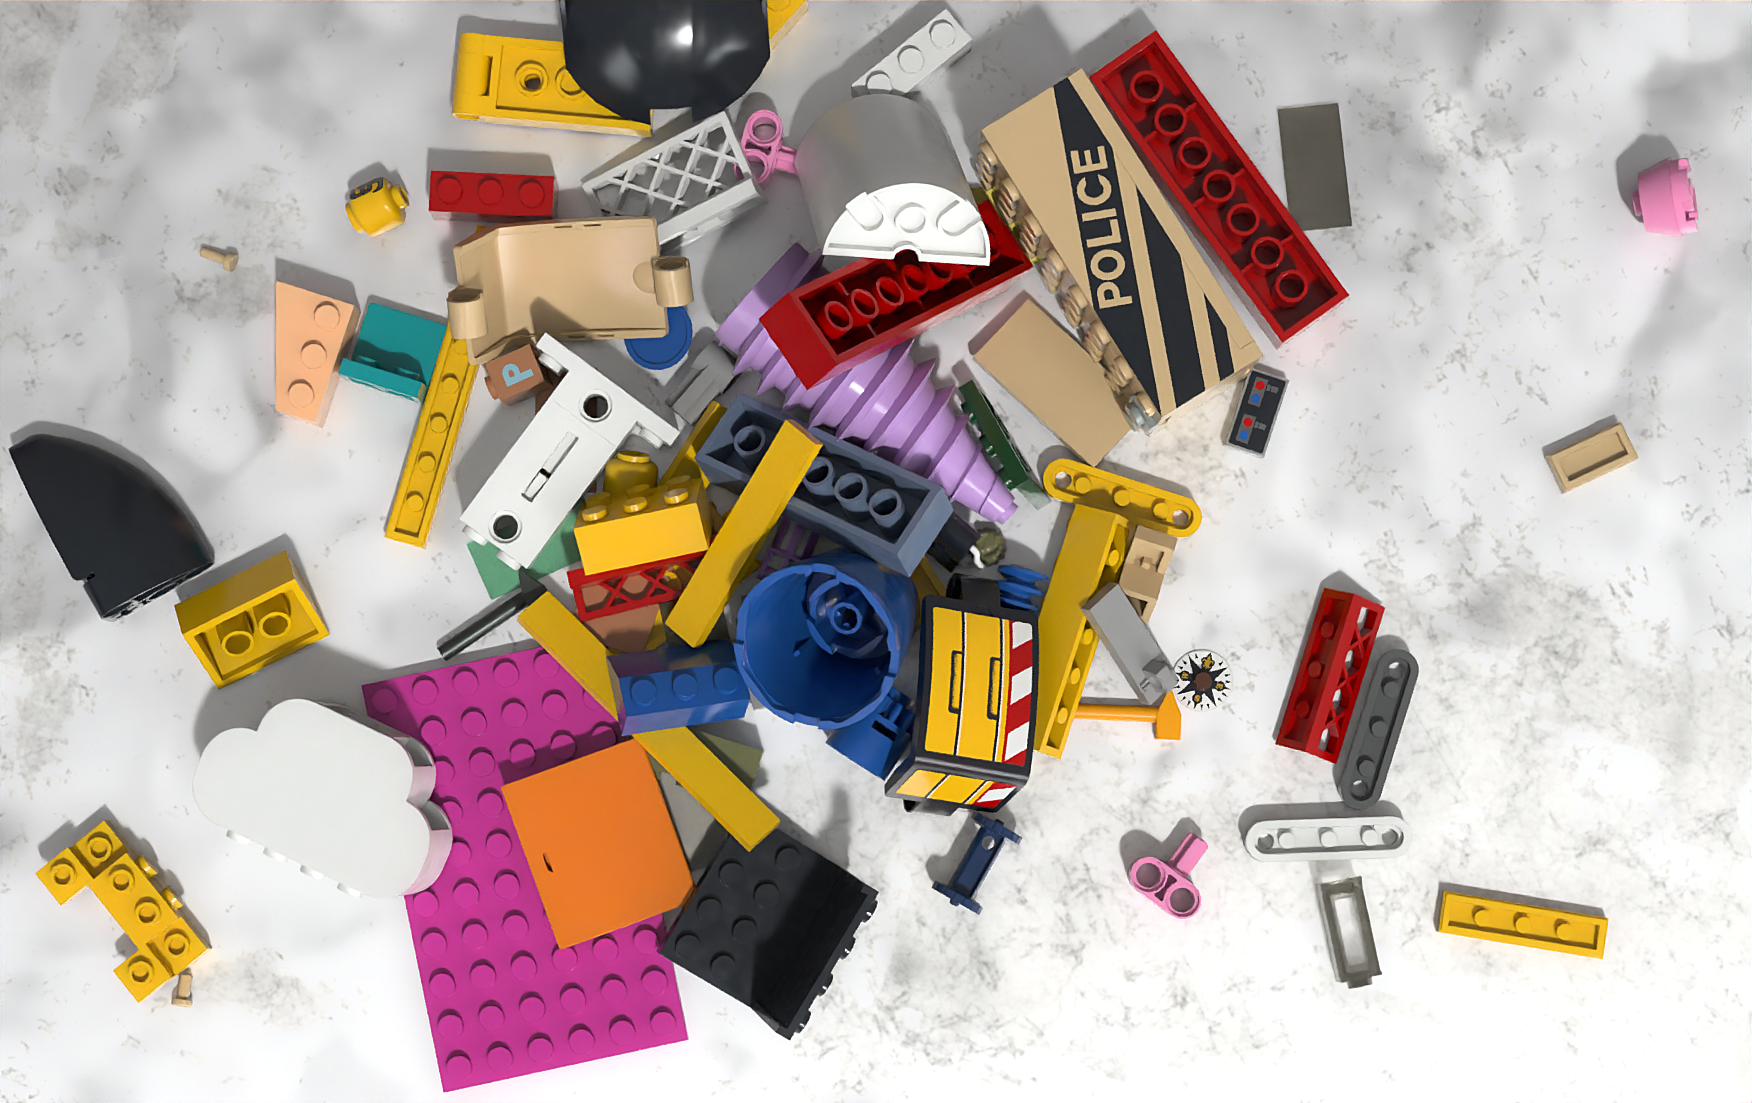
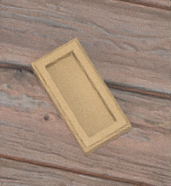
M1620 421L1544 458L1561 493L1564 494L1631 463L1639 457Z

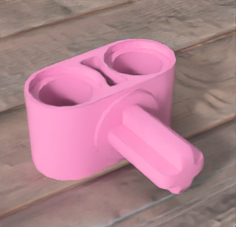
M770 110L756 111L749 117L740 142L749 163L758 162L764 167L763 174L756 179L763 190L769 185L776 169L798 175L794 163L797 150L783 146L784 133L781 119ZM764 123L770 124L776 129L774 137L766 141L759 140L754 136L756 127ZM734 164L737 182L744 179L740 166Z
M1190 832L1167 863L1154 857L1135 859L1130 864L1127 873L1129 884L1135 891L1174 918L1187 919L1194 916L1201 906V895L1187 877L1208 849L1207 843L1196 834ZM1145 863L1154 865L1158 871V879L1150 887L1141 886L1136 878L1138 868ZM1178 888L1187 889L1192 897L1190 907L1183 912L1175 911L1170 903L1172 892Z

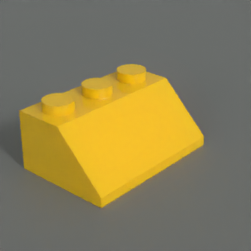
M286 550L174 605L183 637L219 690L330 635L303 577Z

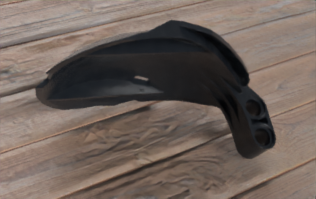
M559 0L566 70L578 86L596 103L620 117L651 125L650 109L691 107L693 123L718 114L749 90L759 78L770 59L767 0Z

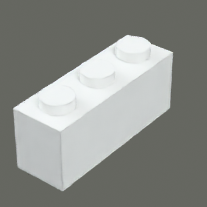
M945 9L851 85V96L855 98L871 94H890L911 100L971 51L972 39L950 12Z

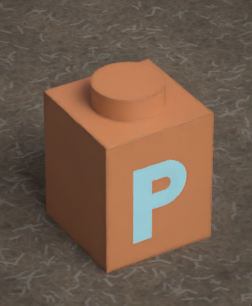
M528 344L485 363L489 376L485 377L484 380L494 400L499 398L502 403L512 406L554 387L546 367L538 359L541 354L537 348Z

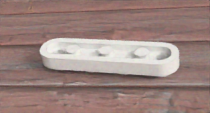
M1394 816L1271 820L1253 824L1245 834L1244 844L1247 853L1253 859L1260 862L1396 858L1406 853L1412 842V833L1404 820ZM1387 829H1391L1396 835V840L1392 845H1386L1382 840V834ZM1264 833L1272 838V845L1266 850L1261 849L1258 845V838Z

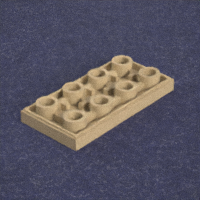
M1029 298L972 358L975 363L1088 466L1096 467L1131 430L1122 414V410L1125 409V405L1129 401L1124 394L1118 398L1115 396L1104 378L1108 375L1107 370L1098 362L1095 363L1090 354Z

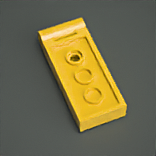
M478 33L460 34L451 114L453 117L472 121L482 120L485 123L652 137L655 109H650L651 125L622 118L596 103L578 86L566 70L563 42L491 36ZM531 79L540 80V85L536 89H528L527 83Z

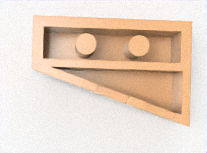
M276 281V410L283 416L323 428L340 379L338 372L343 358H347L361 312L352 304Z

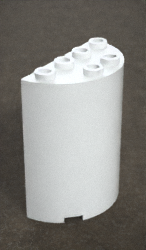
M871 94L859 96L844 101L825 112L806 132L797 150L794 163L822 255L894 259V256L900 250L911 249L916 252L918 261L989 266V237L946 128L926 107L897 95Z

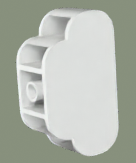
M286 700L275 705L266 713L258 729L232 728L221 732L208 743L194 772L192 790L199 810L211 822L227 829V837L245 845H250L251 841L265 847L263 853L266 856L284 863L289 858L302 865L300 868L302 873L319 880H323L327 876L339 882L337 889L357 898H360L362 894L374 898H390L425 890L439 877L452 847L453 835L449 819L437 804L429 800L436 782V768L428 749L417 739L332 700Z

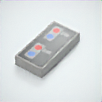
M1255 368L1251 370L1245 379L1224 443L1225 447L1261 459L1264 458L1289 383L1288 379Z

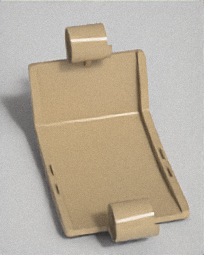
M653 216L567 218L488 226L454 246L458 287L448 292V298L446 299L451 336L455 339H466L468 359L471 365H481L498 357L514 346L537 344L545 332L558 342L664 337L669 333L667 307L684 306L694 301L689 259L680 256L660 255L657 221Z

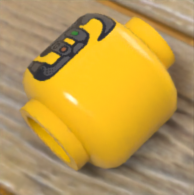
M378 177L353 189L349 194V203L345 204V209L352 226L358 233L365 232L370 237H376L402 225L406 219L405 208L410 203L405 190L400 184L393 185L385 177Z

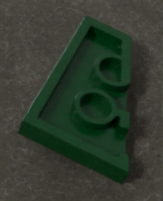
M973 380L959 387L965 399V402L960 404L964 414L970 413L968 420L972 425L979 423L984 432L979 437V440L983 443L984 449L991 458L995 456L999 458L1003 467L998 470V473L1010 491L1017 489L1037 510L1052 502L1045 490L1027 474L1032 470L1017 447L1013 443H1009L1008 440L1011 439V435L984 391Z

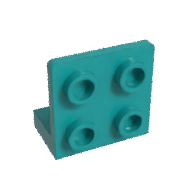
M370 303L351 360L343 358L338 374L346 381L424 404L447 327L444 324L376 303Z

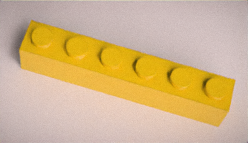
M1080 504L1075 505L1073 514L1067 522L1066 535L1060 554L1054 562L1053 575L1047 594L1041 602V612L1038 618V701L1033 752L1060 760L1100 639L1080 608L1108 582L1118 583L1137 525L1117 513Z

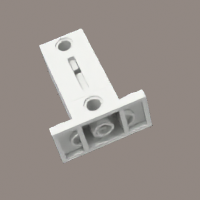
M546 332L536 344L537 350L541 353L538 359L540 363L556 375L560 376L563 371L567 372V374L459 518L466 524L462 532L481 546H485L490 541L500 549L496 557L515 571H518L521 565L526 569H530L603 472L606 464L615 456L637 425L642 428L639 436L658 450L663 444L671 449L680 437V432ZM601 398L607 402L608 410L605 415L600 418H591L585 413V406L591 399ZM506 516L514 517L518 524L516 534L510 539H502L497 533L498 522Z

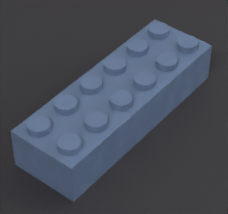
M739 392L694 459L709 482L741 496L785 420L794 419L806 430L808 424L786 413L781 414V411ZM814 426L807 431L821 441L823 446L780 516L910 578L954 511L943 487L842 439L837 441V437Z

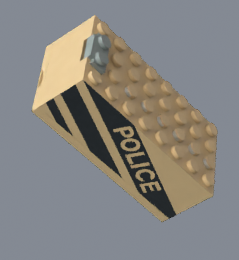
M1082 68L981 129L978 153L976 154L977 162H975L977 169L974 170L979 182L986 191L994 190L999 201L996 204L998 212L1008 226L1012 223L1016 225L1021 236L1017 239L1020 247L1029 260L1034 257L1038 260L1042 269L1039 276L1050 294L1057 292L1064 304L1061 307V311L1065 319L1073 329L1079 326L1083 332L1086 341L1082 342L1093 361L1095 363L1101 361L1107 370L1108 375L1104 378L1115 396L1118 398L1124 394L1129 402L1125 405V409L1122 410V414L1134 432L1137 431L1139 433L1143 430L1145 435L1151 437L1248 376L1263 356V353Z

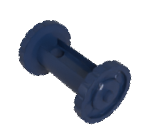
M974 811L971 819L980 826L949 883L945 884L935 881L931 888L950 898V904L956 907L960 904L979 915L983 907L973 900L1005 842L1019 845L1022 837L1004 827V822L996 819L993 821ZM986 836H991L994 839V846L986 850L982 846V840Z

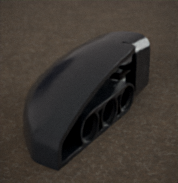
M49 434L31 435L8 448L29 497L73 580H82L85 583L83 588L102 620L109 622L120 620L201 574L215 564L214 559L196 530L195 522L183 506L149 474L121 457L91 444Z

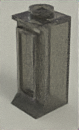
M1354 875L1346 879L1315 883L1336 982H1347L1348 989L1372 985V977L1382 975V971L1379 966L1365 901L1362 876Z

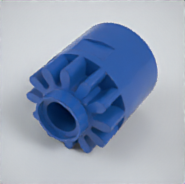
M891 687L885 699L873 712L856 723L834 729L825 743L876 777L886 781L912 740L915 713L910 710L916 702L899 690Z

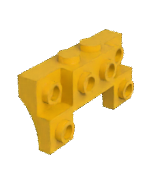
M104 820L72 847L65 848L35 874L60 906L66 905L88 887L93 891L139 949L115 968L113 972L136 1001L142 1003L171 979L193 965L212 948L180 909L184 903L179 895L170 886L164 889L155 878L158 870L151 860L144 854L138 856L110 820Z

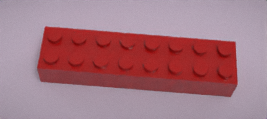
M1156 30L1089 77L1090 82L1149 175L1276 350L1345 302L1350 295Z
M989 200L977 204L989 237V266L918 261L916 252L911 249L900 250L896 253L894 259L863 257L788 292L759 318L770 338L776 344L806 390L1006 291L1034 267Z

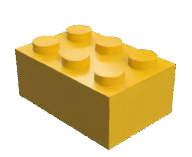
M688 475L678 476L666 482L667 485L651 488L649 484H640L630 487L626 490L627 495L610 496V493L603 492L586 498V502L581 503L573 528L585 574L590 575L708 550L714 522L702 477L691 479Z

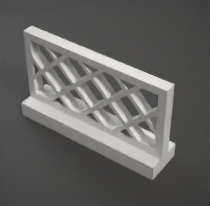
M725 111L582 184L595 217H607L605 212L611 213L610 216H635L622 211L629 190L646 195L639 216L649 215L655 198L671 203L667 218L657 223L661 256H665L769 203L763 188L759 186L730 117ZM722 126L727 137L721 153L704 148L708 133ZM680 147L692 150L685 171L667 166L673 151ZM731 148L735 157L729 156ZM701 153L718 158L710 180L693 174ZM726 161L739 165L744 179L731 186L718 183ZM645 165L657 168L649 190L632 184L637 169ZM665 171L682 177L674 198L657 193ZM690 180L708 185L703 199L694 205L683 201ZM610 183L621 186L613 208L601 204L596 192ZM716 188L721 190L715 193ZM680 207L686 208V209H684V210L678 212L679 209H680Z

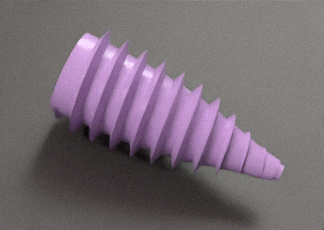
M796 242L753 287L714 334L720 340L718 346L725 345L738 356L732 376L750 368L754 369L762 375L756 396L775 387L786 395L781 414L801 407L810 413L807 430L813 426L819 428L825 425L836 431L835 437H837V441L842 439L852 443L865 451L941 485L946 495L951 497L950 502L956 500L991 522L997 520L1003 525L1019 507L1013 502L1015 497L999 479L998 472L993 471L981 453L983 443L975 444L965 429L970 413L955 416L949 406L948 400L955 385L952 384L936 389L929 376L936 358L916 364L909 352L915 337L809 390H806L795 375L793 369L759 321V318L788 292L830 273L822 265L825 255H822L821 249L808 253Z

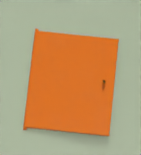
M635 738L501 786L559 950L683 906L695 888L647 751Z

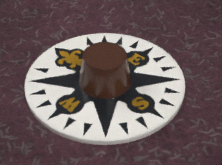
M1206 650L1193 651L1183 656L1174 667L1173 671L1179 679L1177 680L1178 684L1173 688V692L1178 701L1186 708L1197 712H1207L1220 707L1229 698L1233 687V675L1228 663L1218 654Z

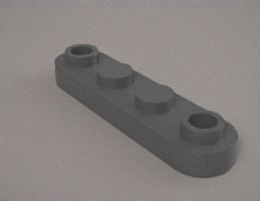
M1395 649L1384 653L1378 659L1338 787L1342 801L1354 809L1372 807L1378 802L1383 791L1419 674L1417 660L1411 653L1405 650ZM1392 663L1399 664L1403 669L1402 676L1398 679L1393 678L1389 674V667ZM1358 780L1366 785V792L1361 797L1356 796L1352 791V785Z

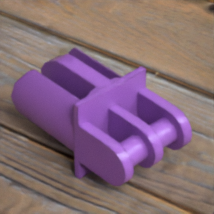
M783 517L773 542L768 548L757 579L762 580L763 577L777 570L769 566L773 555L784 559L780 569L788 566L789 562L797 563L810 558L820 534L812 531L801 557L795 555L806 530L805 527L797 524L786 550L781 549L780 546L791 523L790 520Z

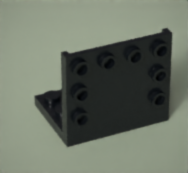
M777 828L750 852L728 832L656 951L673 963L750 1007L773 1031L790 1041L794 1033L799 1034L807 1025L811 1016L809 1008L817 995L819 997L823 996L830 987L833 980L831 972L839 958L843 960L851 952L856 940L853 935L860 923H866L875 912L878 904L875 898L879 892L844 868Z

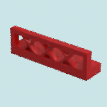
M717 535L711 536L709 548ZM708 550L590 575L585 574L584 568L567 571L569 586L573 590L580 622L583 623L678 600L685 588L674 591L660 583L670 567L678 565L694 575L696 569L686 563L702 561ZM661 570L656 579L646 574ZM640 575L653 583L643 599L632 600L620 593L629 577ZM620 580L616 589L606 584L608 582ZM600 585L612 593L604 608L587 612L582 589ZM657 587L667 592L652 596ZM617 596L626 601V603L612 606Z
M1324 588L1277 736L1276 745L1337 764L1385 607L1354 593ZM1361 608L1369 612L1364 628L1359 631L1357 621ZM1353 650L1354 660L1352 666L1346 669L1345 660L1347 653ZM1340 689L1342 698L1339 706L1334 709L1332 701L1335 692ZM1328 728L1330 736L1324 751L1319 749L1318 746L1323 731Z

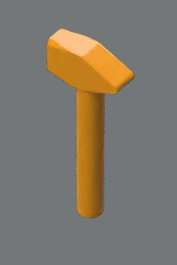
M1172 690L1169 693H1165L1160 706L1079 703L1074 716L1076 720L1155 723L1156 740L1181 739L1182 715Z

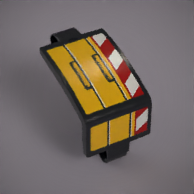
M954 573L947 584L946 597L928 594L922 600L918 685L911 751L909 756L895 769L884 785L885 796L903 799L906 812L940 818L950 817L958 808L996 813L1028 782L1034 748L1038 701V616L1031 612L1001 607L999 585L996 580Z

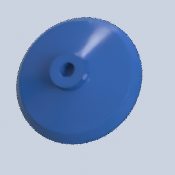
M683 306L667 307L669 333L664 337L624 339L629 355L637 364L650 370H663L674 366L685 356L691 345L693 329L691 319Z

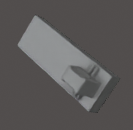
M1108 582L1080 608L1141 703L1151 705L1163 693H1169L1178 684L1177 680L1179 678L1167 663L1163 653L1118 583Z

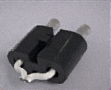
M953 511L927 550V553L950 573L959 565L966 569L975 568L978 571L984 567V564L980 561V553L975 547V544L982 535L977 532L971 523L964 521ZM971 551L974 554V562L968 563L964 559Z

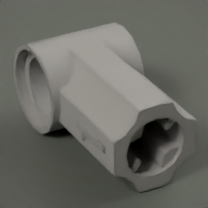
M713 340L698 355L691 365V372L665 400V404L692 426L705 412L711 401H714L719 394L722 395L728 391L743 372L732 376L737 359L722 346H718V343Z

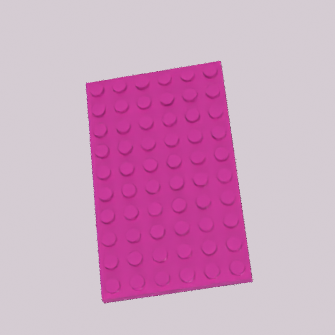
M543 647L361 685L368 717L417 739L430 752L436 768V782L429 800L437 804L444 811L452 828L453 840L451 851L437 880L423 891L404 895L443 1093L689 1040L674 963L656 951L667 934L663 913L559 950L501 790V786L627 741L626 735L621 736L619 722Z

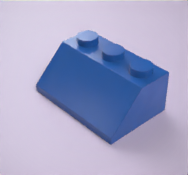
M729 639L704 642L702 647L693 648L687 644L606 656L621 736L738 719L745 716L750 702L748 686L739 671L734 647Z

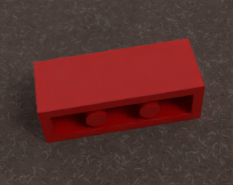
M431 170L428 211L434 220L516 223L557 219L559 185L554 176Z

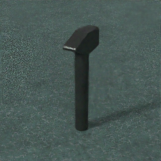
M519 572L522 590L520 593L437 647L438 651L445 661H448L530 606L548 591L546 586L527 573Z

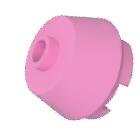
M1668 157L1638 173L1639 191L1632 192L1633 205L1636 216H1643L1647 232L1682 238L1683 233L1698 231L1695 188H1693L1691 178H1688L1687 173L1691 172L1688 158L1672 160L1671 157Z

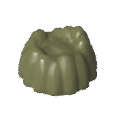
M985 527L977 530L982 535L975 544L980 553V561L986 567H990L992 564L997 565L999 560L1005 558V552L1007 551L1005 546L1006 539L1003 538L1001 532H997L994 528ZM970 551L969 554L971 555V559L973 560L974 554Z

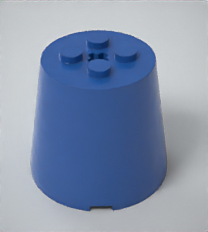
M844 546L774 571L761 580L748 593L737 615L738 623L734 652L739 671L746 685L757 700L769 711L792 724L799 722L817 726L818 729L828 730L845 727L860 721L873 712L889 693L914 637L920 618V601L916 586L911 576L909 578Z

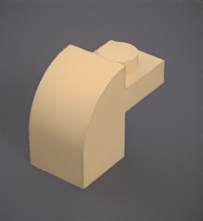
M1138 525L1134 537H1132L1118 584L1141 621L1148 624L1158 600L1163 578L1178 538L1159 530Z

